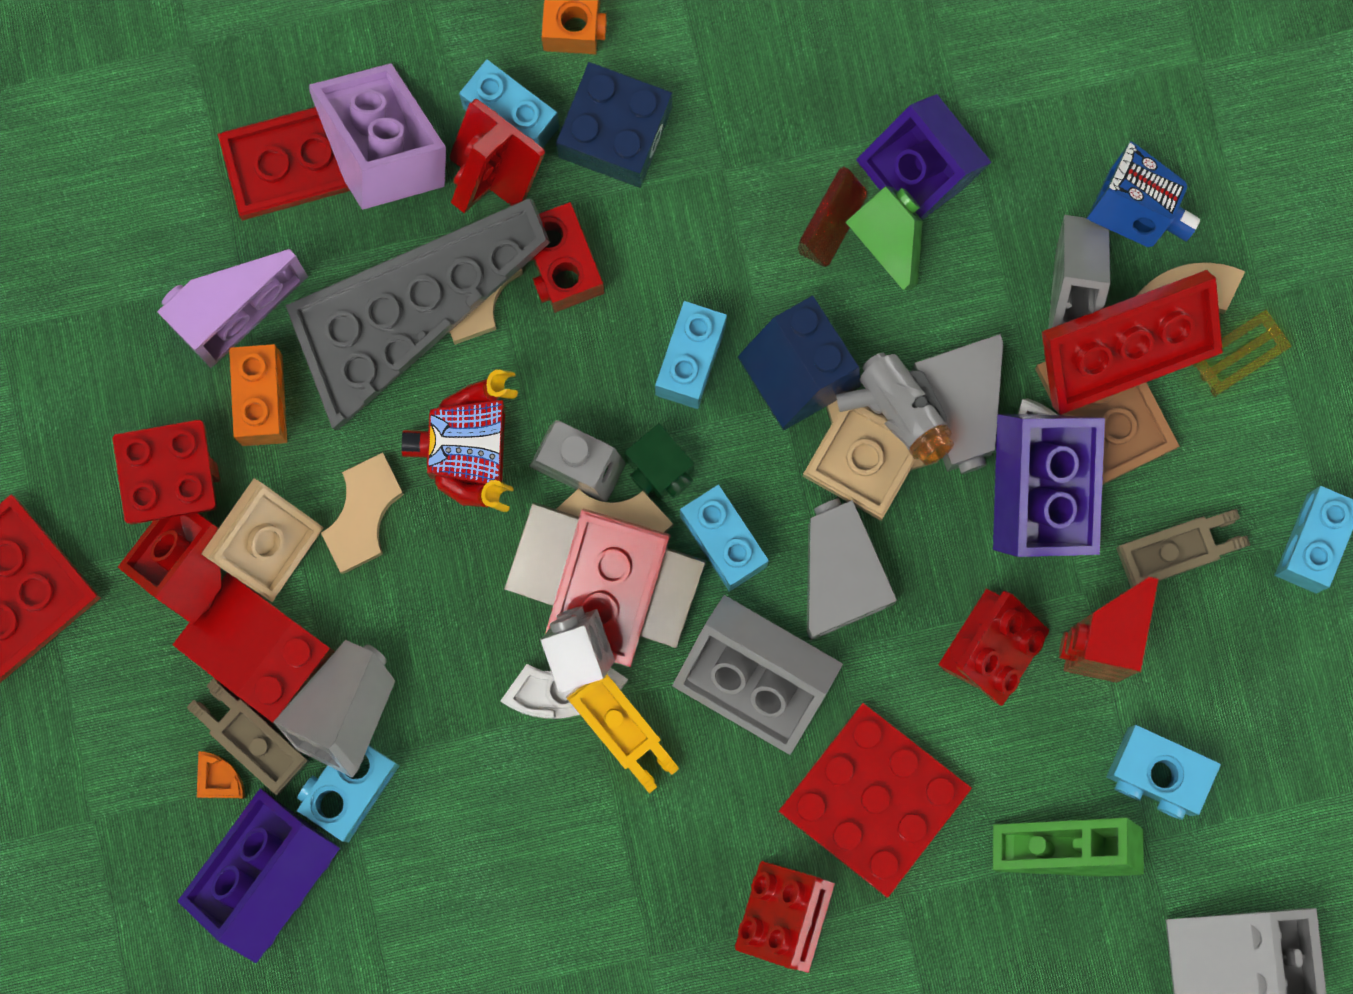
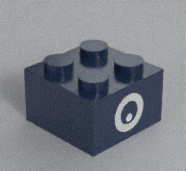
M588 62L556 142L558 158L641 188L672 110V92Z

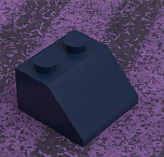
M813 295L775 316L738 355L740 363L783 431L837 401L836 394L854 391L861 387L859 366Z

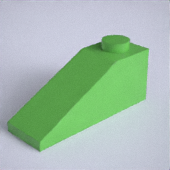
M1128 818L993 824V870L995 872L1097 877L1144 875L1143 828Z

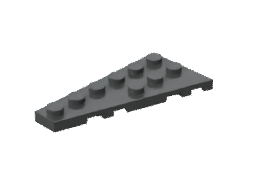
M530 198L286 305L332 429L338 431L550 243L533 200Z

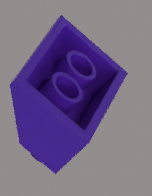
M997 414L993 527L994 551L1015 557L1100 555L1105 418L1048 414Z
M260 788L177 902L218 942L257 964L265 951L274 943L276 936L294 911L301 906L305 896L315 882L327 870L331 860L340 848L318 829Z

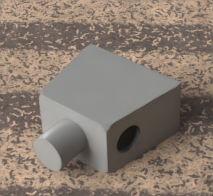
M555 420L549 426L529 467L576 490L579 488L583 493L596 500L607 502L626 463L614 447L561 421Z

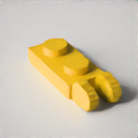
M606 674L604 679L577 687L566 696L568 701L623 768H629L649 794L657 788L655 780L636 761L649 749L656 756L657 762L665 772L673 775L679 770L676 763L659 744L661 739L608 674Z

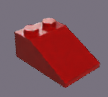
M228 572L221 580V590L214 597L209 610L202 614L194 625L189 622L172 644L273 723L335 652Z

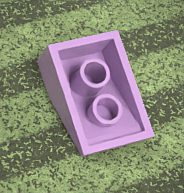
M392 63L309 85V92L343 179L362 210L445 186L446 146Z
M288 249L192 279L184 287L178 285L166 294L162 300L163 306L157 312L192 350L212 368L229 352L230 347L237 345L306 280L308 275L296 255Z

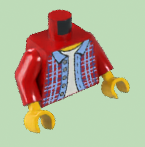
M494 370L487 379L470 384L443 399L438 408L430 410L429 431L403 430L402 457L427 458V474L431 479L435 480L437 489L462 506L491 507L501 512L509 511L510 506L499 502L500 495L504 491L513 492L514 488L502 483L506 408L503 400L497 399L499 397L507 399L517 397L518 390L504 388L505 381L509 377L516 376L514 372Z

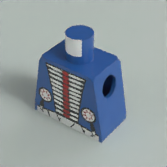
M1132 141L1129 142L1108 171L1087 217L1088 220L1146 247L1154 246L1166 230L1187 242L1201 220L1180 207L1188 187L1186 182Z

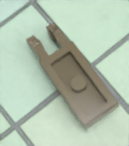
M1237 509L1205 519L1203 516L1118 546L1116 549L1131 588L1148 577L1159 578L1158 581L1215 562L1221 559L1220 556L1250 546L1247 536H1237L1217 546L1212 538L1210 530L1232 525L1236 520L1240 519Z
M213 678L207 684V688L210 689V693L216 699L222 701L230 708L228 713L218 721L204 704L193 700L187 706L188 710L211 730L209 734L275 795L279 796L310 761L242 699L238 700Z

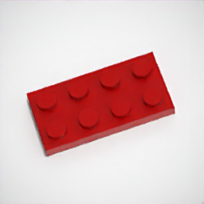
M1204 270L1042 331L1052 407L1059 415L1222 354L1216 277L1208 270Z

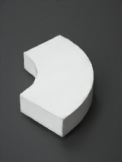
M526 664L500 701L511 709L538 718L562 719L580 715L566 698L576 688L559 693L552 671H542ZM612 668L607 672L608 676L620 690L628 681V679Z

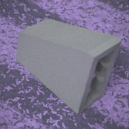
M1064 215L1055 253L1048 329L1101 310L1105 306L1110 286L1109 229L1087 218Z
M1000 334L916 362L911 370H920L925 373L947 416L948 425L945 426L947 432L937 442L947 472L959 468L961 474H966L981 469L987 465L985 459L989 458L995 451L1003 340Z
M839 498L816 507L814 509L816 516L810 518L808 524L807 634L810 641L891 607L897 601L853 500L841 504Z
M345 640L274 720L275 725L296 750L353 777L361 765L395 683V679L384 667L387 663L386 658L369 644L361 647Z

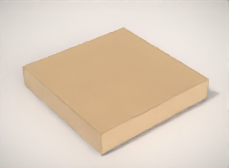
M868 407L839 412L804 471L803 477L847 502L853 500L857 508L882 521L921 451L911 453L906 445L886 427L885 422L888 420Z
M254 478L201 555L273 602L324 527Z

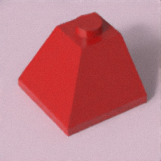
M198 513L154 520L117 568L154 598L194 625L198 618L209 610L214 597L221 590L220 567L201 555L218 528Z

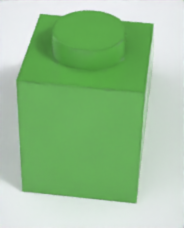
M885 186L851 216L846 223L902 290H912L918 285L923 221L915 212L920 206L904 188L897 192L895 188Z

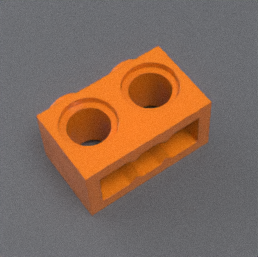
M544 0L541 36L543 50L596 55L597 40H605L607 13H599L600 0ZM572 18H579L586 22V26L577 32L568 31L563 27Z
M275 344L230 347L234 438L242 446L287 443L283 355Z

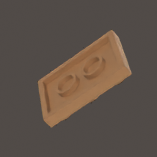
M1045 361L1037 365L1035 370L1051 399ZM1147 383L1062 414L1067 416L1105 418L1102 485L1180 447Z

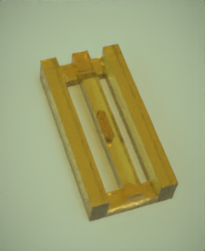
M1267 310L1223 337L1222 350L1261 324L1267 330L1265 333L1212 367L1209 366L1206 360L1192 365L1194 368H1198L1201 373L1199 376L1204 383L1207 382L1211 387L1210 391L1214 397L1292 347ZM1273 339L1276 342L1277 346L1220 382L1216 376L1269 340Z

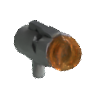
M879 353L866 361L862 367L864 372L860 378V382L865 389L836 394L839 412L869 407L875 413H883L888 420L885 422L886 427L906 445L912 457L920 459L924 465L940 460L954 446V442L950 438L952 432L947 426V416L925 373L920 370L908 371L900 358L895 354L886 355L885 353Z

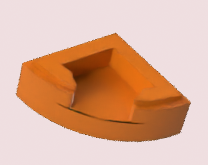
M198 751L197 798L245 799L244 784L234 766L218 755Z

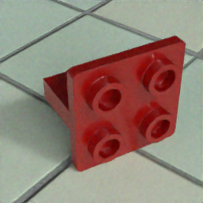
M474 99L469 103L450 154V159L461 167L453 180L457 187L451 204L463 213H466L489 190L511 206L526 200L545 154V150L535 143L533 139L523 134L496 111L490 109L478 99Z
M201 420L131 431L113 436L123 515L126 523L131 525L216 509L214 482H220L218 465L209 456L205 425Z
M986 589L938 665L945 672L980 689L994 703L1003 706L1010 694L1017 689L1020 678L1034 656L1041 651L1049 629L1012 593L1003 591L999 595Z
M761 861L756 876L752 881L751 893L743 920L738 928L735 950L789 969L809 973L835 883Z

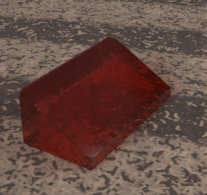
M843 166L838 170L799 242V254L823 267L830 265L850 228L846 221L861 208L867 197L865 187L850 169Z

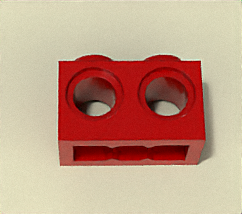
M571 202L540 213L539 216L545 231H557L563 237L557 246L543 248L530 260H534L539 272V276L532 279L541 302L550 301L556 313L604 294L602 279ZM572 271L578 275L579 279L573 287L564 289L554 283L555 277L560 272Z

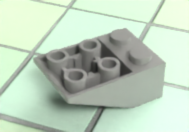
M1296 908L1165 919L1173 994H1326L1317 908Z

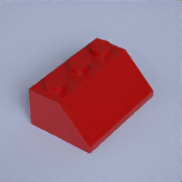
M1146 578L1072 626L1069 632H1064L1059 648V659L1065 660L1063 671L1115 683L1141 672L1159 578Z

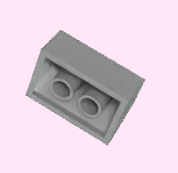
M724 595L705 623L672 686L791 755L829 691L843 663Z

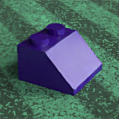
M937 94L911 104L856 159L880 191L885 186L893 187L897 192L904 188L920 206L915 213L921 220L925 219L966 188L992 163Z

